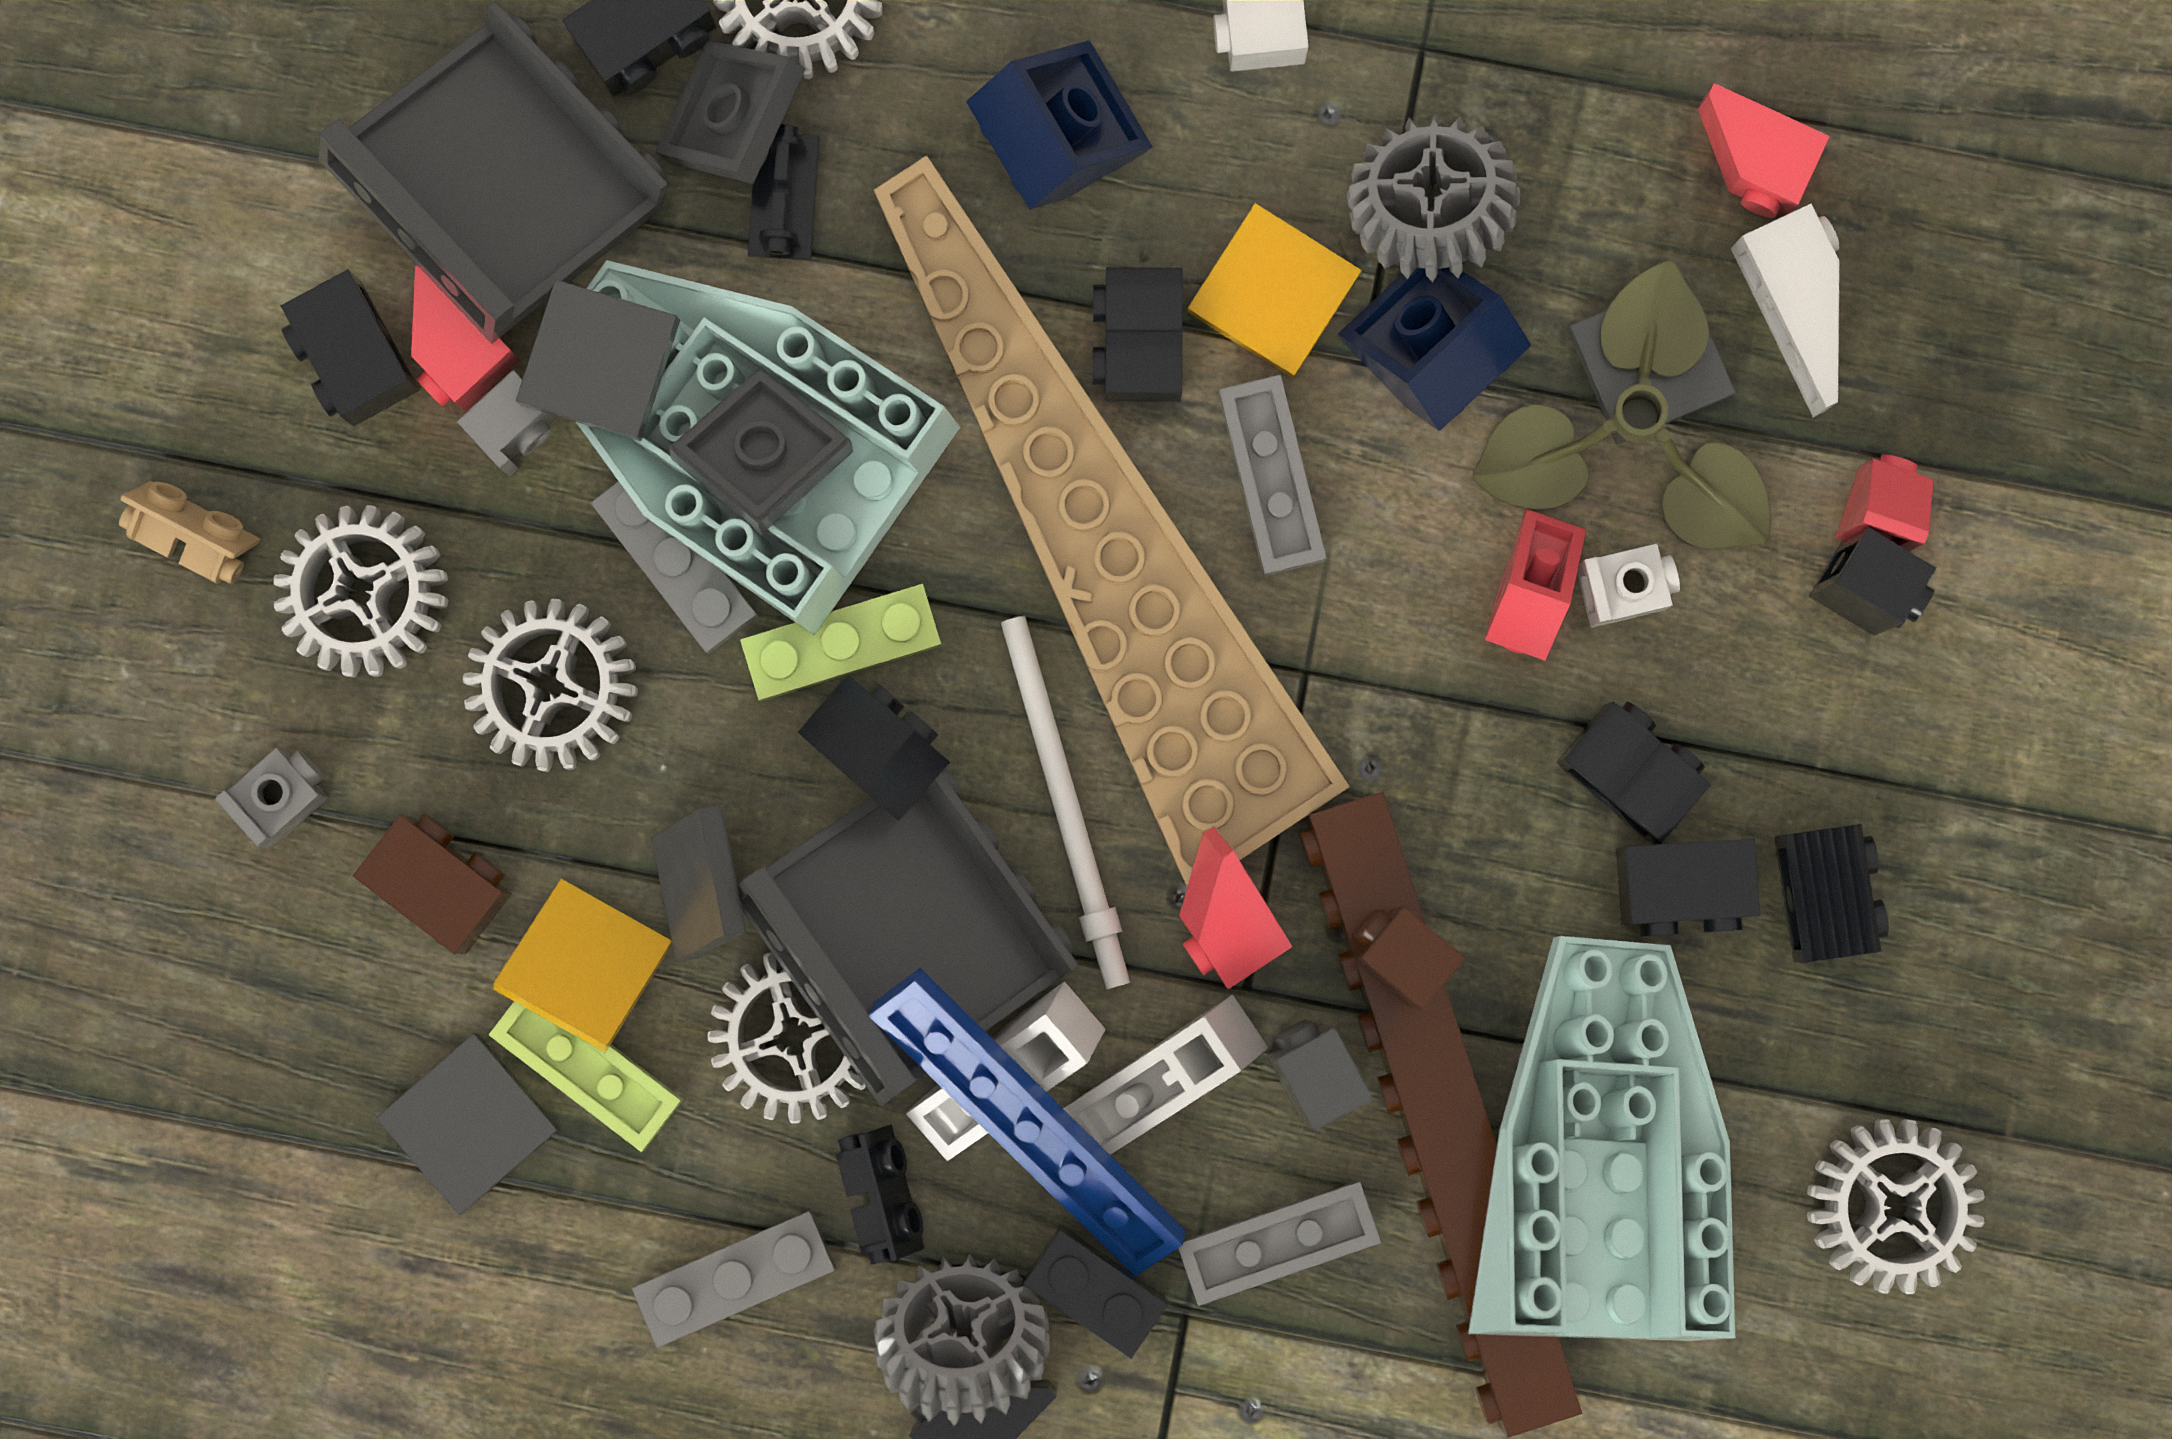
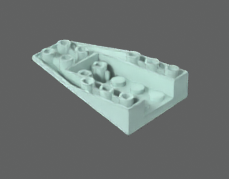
M606 260L586 289L677 315L680 323L642 441L576 423L647 519L815 635L958 432L960 426L945 406L792 306ZM760 367L765 369L849 438L853 449L851 455L762 534H759L671 459L669 447Z
M1568 936L1553 938L1500 1127L1469 1334L1677 1341L1735 1339L1730 1141L1671 945Z

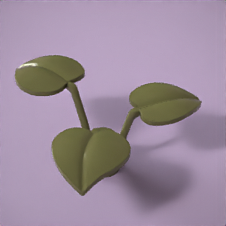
M1673 261L1662 262L1636 276L1619 292L1605 313L1601 324L1600 341L1606 360L1612 366L1619 369L1632 370L1639 368L1638 384L1627 388L1619 396L1613 410V418L1605 421L1603 425L1585 437L1574 441L1573 425L1570 419L1561 411L1545 405L1521 407L1502 419L1494 429L1479 462L1473 470V479L1476 484L1499 501L1523 509L1548 510L1569 503L1586 487L1589 479V470L1586 462L1578 452L1590 448L1614 432H1618L1621 437L1634 443L1647 442L1655 438L1659 441L1674 469L1681 474L1668 483L1662 496V510L1665 522L1680 540L1697 548L1724 549L1761 545L1768 540L1770 535L1771 507L1764 482L1750 459L1740 450L1730 445L1711 442L1701 446L1688 465L1682 459L1670 438L1671 433L1663 427L1668 417V403L1663 393L1656 387L1651 386V371L1667 378L1686 373L1700 361L1709 340V327L1704 309Z

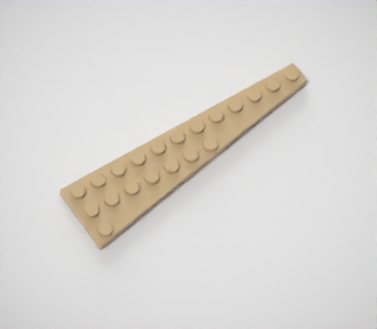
M926 155L874 189L875 196L1186 887H1188L1202 835L1214 826L1235 852L1238 859L1241 860L1350 786Z

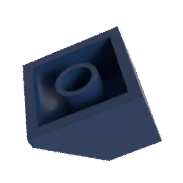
M1090 40L1011 61L966 101L978 121L983 135L989 140L1008 172L1014 188L1022 196L1029 210L1072 196L1145 154L1153 147Z
M1449 267L1438 269V275L1433 283L1426 276L1425 268H1417L1408 279H1406L1404 274H1401L1338 333L1351 351L1406 408L1438 431L1460 414L1471 401L1501 373L1506 371L1531 346V343L1499 294L1464 271L1461 272L1458 279L1450 271Z

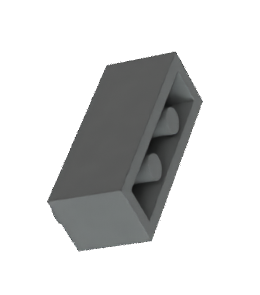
M1305 1019L1272 1037L1277 1048L1265 1055L1301 1121L1312 1130L1316 1131L1373 1100L1369 1089L1335 1027L1324 1024L1317 1026L1315 1022L1311 1023L1310 1020L1307 1021Z

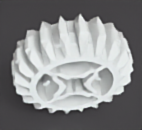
M713 0L717 10L728 12L719 20L723 33H738L732 43L733 46L748 49L755 48L758 51L790 57L806 69L803 74L804 79L813 78L814 68L812 62L822 59L829 73L837 71L838 66L834 53L839 50L846 57L852 60L856 59L859 51L851 37L855 36L862 40H871L874 36V29L864 18L881 17L883 12L882 3L878 0H848L840 16L835 19L824 0H812L814 8L807 0L799 3L797 0L790 2V0H764V9L757 16L753 17L749 11L748 0ZM797 23L809 25L817 32L806 37H786L773 33L775 29L781 33L785 28Z
M367 505L364 509L359 524L354 510L349 506H343L339 509L338 514L339 527H336L328 516L320 514L315 518L321 535L315 538L313 535L300 529L296 532L295 538L305 547L301 555L299 556L288 550H284L281 553V560L294 566L292 576L285 574L275 575L273 583L283 589L291 590V596L275 601L274 608L280 613L296 614L285 622L282 626V631L289 637L306 633L298 644L297 652L302 656L309 657L320 650L318 667L330 671L341 658L342 674L354 678L360 671L363 659L368 674L378 677L383 674V655H386L394 667L401 669L407 665L406 656L401 649L402 646L407 644L409 648L420 654L427 649L426 643L416 635L421 626L431 632H439L442 626L441 623L427 616L429 607L447 608L448 598L437 593H430V587L444 584L448 581V576L443 570L425 569L436 562L440 557V553L434 546H427L416 550L425 536V532L421 528L413 526L402 533L404 517L396 512L388 515L381 525L380 510L371 505ZM369 541L389 545L401 559L390 565L382 562L376 566L364 567L359 558L352 554L348 545ZM329 559L334 572L333 583L328 591L317 597L318 604L315 605L314 589L321 568ZM353 573L358 578L374 585L373 591H366L372 595L370 600L366 602L370 610L366 606L349 599V592H357L351 588L352 584L356 581ZM408 578L409 595L406 607L399 620L391 627L393 621L388 611L389 599L396 590L405 586L403 580ZM357 615L362 624L370 628L374 639L353 643L339 641L327 631L323 623L332 618L340 621L346 617Z
M551 599L548 605L547 618H543L541 609L535 601H527L524 606L527 622L521 624L513 612L506 610L501 613V619L508 629L507 633L502 636L489 626H486L481 632L484 639L494 644L489 654L480 649L472 648L468 657L477 663L483 664L484 668L482 674L465 673L463 675V683L472 687H482V694L466 699L464 701L465 708L470 711L487 709L488 714L474 724V729L481 735L490 733L497 728L499 729L490 745V749L498 754L506 751L515 742L512 753L513 764L524 766L529 761L533 750H536L535 762L537 769L549 772L553 765L554 752H558L563 768L571 770L576 768L577 763L574 748L580 747L588 759L596 760L600 757V753L592 740L594 736L599 734L611 744H615L619 740L617 732L606 724L611 716L623 722L631 720L632 713L623 707L616 706L618 696L625 698L636 697L638 688L631 684L618 683V676L632 673L636 670V665L631 659L613 661L612 657L623 651L627 646L623 637L615 636L603 643L601 642L611 625L607 619L599 617L587 629L585 628L589 616V609L586 606L577 604L572 609L568 620H565L564 602L560 599ZM561 634L557 645H551L545 657L540 661L527 664L511 659L514 653L527 642L540 636ZM580 641L588 647L598 665L600 674L599 694L581 687L575 679L574 669L578 657L574 654ZM558 669L556 679L562 682L565 688L578 693V697L573 698L563 693L557 697L550 693L551 701L543 702L545 692L537 687V683L524 678L523 674L529 673L538 678L542 674L551 677L550 670ZM503 677L519 683L525 691L526 704L522 714L526 716V719L521 729L512 721L505 709L502 698ZM573 706L591 712L583 723L565 734L554 737H540L545 724L550 725L556 713L563 708Z
M772 952L764 954L763 962L767 975L761 977L756 968L751 964H745L741 967L740 971L750 986L744 991L737 984L727 982L722 988L728 997L737 1001L734 1008L731 1009L722 1005H715L712 1008L711 1014L714 1017L729 1021L728 1030L708 1032L709 1042H727L729 1053L713 1057L711 1059L714 1068H719L733 1063L737 1072L727 1077L722 1083L726 1091L737 1088L744 1081L751 1087L742 1097L740 1104L744 1108H751L756 1104L761 1095L768 1098L764 1108L765 1119L773 1120L776 1118L781 1102L789 1103L788 1117L790 1123L802 1121L803 1103L810 1102L812 1113L816 1119H823L828 1115L824 1096L830 1094L835 1104L840 1108H844L850 1104V1099L841 1085L847 1081L853 1087L863 1090L866 1085L845 1055L837 1070L826 1081L821 1083L817 1071L816 1050L820 1041L830 1035L826 1028L812 1033V1037L803 1041L805 1052L802 1053V1056L801 1054L792 1053L793 1045L788 1046L786 1049L782 1044L770 1048L765 1047L766 1042L778 1039L779 1034L785 1033L788 1030L787 1019H789V1016L799 1018L798 1026L804 1025L805 1022L809 1027L822 1023L818 1017L809 1016L801 1010L796 997L792 995L788 983L792 980L785 970H781L780 963ZM770 989L774 1001L772 1003L775 1015L773 1027L765 1035L744 1042V1028L749 1011L757 999ZM767 1055L784 1057L791 1064L795 1075H798L802 1089H788L773 1084L755 1069L751 1061Z
M1877 1119L1874 1126V1140L1865 1127L1857 1125L1851 1128V1138L1856 1148L1852 1150L1846 1143L1834 1140L1830 1144L1832 1153L1840 1159L1837 1166L1821 1160L1815 1165V1169L1820 1174L1830 1177L1827 1187L1816 1184L1808 1186L1807 1194L1809 1196L1825 1200V1208L1813 1209L1807 1213L1808 1221L1815 1224L1828 1223L1829 1225L1828 1229L1820 1232L1814 1238L1816 1245L1825 1249L1839 1244L1838 1248L1831 1255L1829 1264L1833 1268L1841 1270L1853 1263L1850 1270V1281L1860 1286L1866 1283L1873 1274L1874 1289L1880 1293H1889L1893 1287L1895 1277L1901 1292L1906 1294L1915 1293L1917 1272L1926 1285L1931 1287L1940 1285V1274L1936 1265L1940 1263L1947 1270L1954 1273L1958 1272L1962 1266L1952 1251L1955 1247L1973 1252L1977 1246L1973 1239L1963 1236L1965 1226L1969 1225L1978 1228L1982 1227L1985 1223L1982 1216L1968 1213V1204L1979 1203L1984 1200V1192L1974 1188L1964 1189L1963 1183L1971 1180L1977 1174L1975 1166L1962 1164L1952 1167L1960 1157L1962 1148L1958 1144L1950 1142L1938 1150L1941 1142V1131L1928 1127L1918 1138L1917 1123L1913 1120L1903 1119L1895 1135L1894 1127L1890 1120ZM1893 1153H1908L1924 1163L1915 1173L1907 1171L1902 1177L1890 1181L1884 1174L1876 1172L1869 1165L1874 1160ZM1856 1179L1855 1184L1863 1192L1866 1205L1863 1214L1855 1222L1858 1228L1853 1232L1848 1216V1198L1851 1187ZM1936 1180L1942 1196V1213L1937 1229L1931 1224L1926 1214L1927 1200L1936 1190L1933 1184ZM1880 1189L1902 1197L1906 1196L1907 1202L1901 1203V1205L1907 1206L1904 1216L1911 1223L1889 1215L1885 1216L1884 1210L1890 1209V1207L1884 1206L1887 1196ZM1900 1231L1907 1238L1915 1240L1921 1246L1917 1251L1898 1258H1879L1867 1250L1876 1239L1883 1242L1893 1233Z

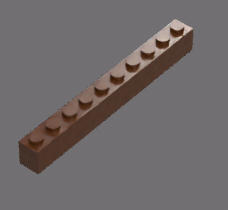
M1384 792L1306 816L1309 829L1299 832L1302 847L1309 867L1321 866L1328 886L1327 891L1318 893L1322 910L1329 929L1341 927L1348 949L1347 952L1338 954L1342 973L1349 991L1360 988L1368 1013L1357 1016L1360 1029L1369 1053L1380 1050L1387 1074L1377 1077L1378 1085L1388 1114L1399 1111L1407 1136L1397 1139L1398 1148L1408 1176L1419 1173L1427 1198L1416 1201L1427 1237L1439 1235L1446 1260L1437 1262L1436 1266L1447 1299L1451 1300L1458 1297L1466 1322L1457 1324L1456 1330L1467 1362L1478 1360L1486 1384L1476 1387V1393L1488 1425L1498 1422L1500 1429L1509 1438L1581 1415L1583 1413L1558 1337L1469 1334L1497 1151L1493 1132L1445 984L1423 1010L1410 1008L1351 958L1360 948L1352 938L1375 910L1380 911L1384 909L1389 913L1392 908L1404 906L1425 923Z

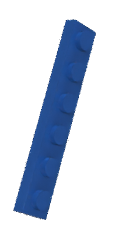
M921 968L917 969L873 1003L869 1017L1135 1277L1183 1245L1186 1229Z

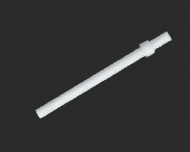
M1020 616L1003 621L1001 626L1085 916L1079 917L1085 941H1092L1106 990L1131 983L1117 937V933L1123 932L1116 907L1109 908L1026 617Z

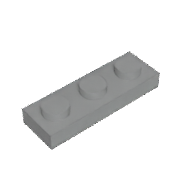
M1281 375L1219 389L1218 395L1263 576L1325 562L1327 558Z
M619 481L591 502V505L708 655L759 617L726 573L647 519Z
M1356 1180L1185 1239L1183 1245L1178 1249L1197 1305L1200 1306L1380 1244L1381 1240L1361 1182Z
M811 1209L634 1286L632 1291L656 1348L831 1273L836 1270V1266Z

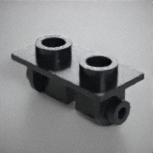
M780 124L769 148L768 156L753 183L748 257L811 261L819 135L798 134V127Z
M892 1124L866 1133H858L838 1139L841 1152L835 1153V1157L839 1165L846 1196L849 1197L868 1192L871 1203L850 1209L861 1254L868 1253L870 1264H877L891 1260V1262L925 1249L921 1237L923 1234L922 1215L918 1206L912 1202L905 1176L907 1169L906 1154L901 1143L895 1138Z

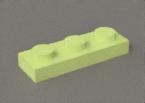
M923 584L831 611L815 635L795 622L740 639L760 702L942 646Z
M516 1002L512 1003L489 1033V1036L640 1152L645 1151L683 1101L680 1096L612 1044L605 1053Z

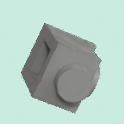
M514 370L457 421L489 458L509 477L519 469L511 459L518 452L526 456L540 447L552 433L548 425L557 418V416L521 406L516 402L522 378Z
M275 748L228 791L224 790L215 800L257 847L272 849L329 797L318 785L324 779L323 774L303 752L297 750L291 755L287 750ZM272 781H277L283 789V795L278 803L269 805L264 800L263 791Z

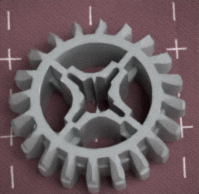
M1434 113L1427 127L1418 128L1417 124L1408 118L1405 124V133L1398 135L1385 128L1382 135L1383 146L1366 144V149L1363 153L1364 163L1354 164V169L1351 173L1353 185H1350L1347 191L1348 207L1352 209L1349 215L1352 229L1356 234H1360L1361 246L1367 254L1377 252L1378 262L1382 264L1384 270L1400 262L1401 273L1408 279L1417 268H1425L1426 276L1433 283L1438 275V269L1449 267L1450 271L1459 279L1461 272H1463L1462 262L1468 260L1482 268L1484 261H1486V249L1501 252L1502 246L1505 243L1504 232H1513L1516 224V210L1518 205H1520V188L1516 186L1517 169L1513 165L1512 160H1507L1506 149L1502 146L1501 141L1489 143V134L1483 126L1467 134L1466 123L1463 122L1460 116L1450 127H1442L1441 120ZM1438 184L1439 196L1434 197V210L1429 211L1428 199L1433 198V186Z
M970 1254L963 1266L952 1267L943 1256L939 1271L931 1273L919 1265L915 1274L916 1283L898 1280L897 1288L895 1289L896 1298L883 1299V1306L881 1308L882 1319L876 1320L874 1328L877 1345L874 1352L877 1366L883 1372L885 1385L889 1388L890 1393L899 1392L900 1401L905 1405L906 1410L921 1404L922 1414L926 1416L928 1421L933 1419L939 1412L947 1411L948 1420L954 1426L957 1424L962 1413L973 1412V1416L982 1424L986 1415V1408L994 1406L1004 1414H1007L1010 1407L1009 1395L1023 1399L1028 1398V1393L1031 1390L1030 1380H1042V1374L1045 1369L1044 1359L1048 1358V1353L1050 1352V1337L1047 1333L1049 1321L1047 1312L1040 1305L1039 1295L1023 1285V1278L1020 1277L1017 1269L1002 1275L1001 1266L998 1265L996 1259H993L983 1269L977 1268L976 1261H974ZM935 1321L934 1324H932V1325H931L930 1327H928L927 1329L923 1330V1329H924L926 1326H928L931 1322ZM922 1332V1338L916 1340L918 1335ZM1011 1336L1005 1347L990 1359L989 1356L1002 1347V1340Z

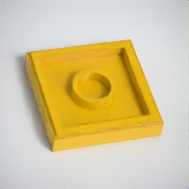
M1255 203L1190 303L1187 313L1294 379L1362 270Z
M560 879L494 981L493 990L606 1053L670 950L672 941L567 881Z

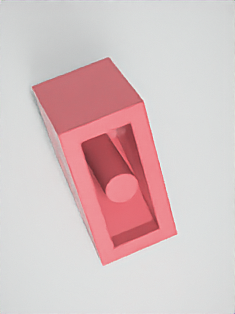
M1713 83L1703 97L1698 112L1728 191L1741 197V205L1757 215L1775 218L1777 214L1780 216L1790 214L1799 205L1830 136Z
M418 265L415 266L411 357L424 370L416 380L442 407L452 399L463 411L467 412L516 367L521 360L500 338L491 344Z
M1881 455L1880 460L1872 458L1858 467L1835 539L1845 541L1861 531L1871 528L1908 551L1924 545L1930 527L1934 479L1917 474L1918 465L1907 459L1893 455Z
M1526 509L1494 600L1485 637L1486 641L1501 645L1509 651L1520 654L1524 653L1546 661L1571 604L1586 529Z
M1214 826L1205 831L1200 841L1179 917L1192 936L1182 944L1203 976L1214 970L1227 989H1230L1293 946L1232 848Z

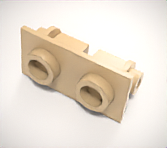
M148 481L123 494L120 501L128 504L119 520V526L127 530L126 535L128 538L167 558L173 555L180 539L186 543L179 564L211 580L215 584H220L222 581L231 585L234 584L244 567V562L236 559V557L258 545L261 538L244 530L242 523L235 517L219 511H207L188 501L187 495L181 489L165 482Z

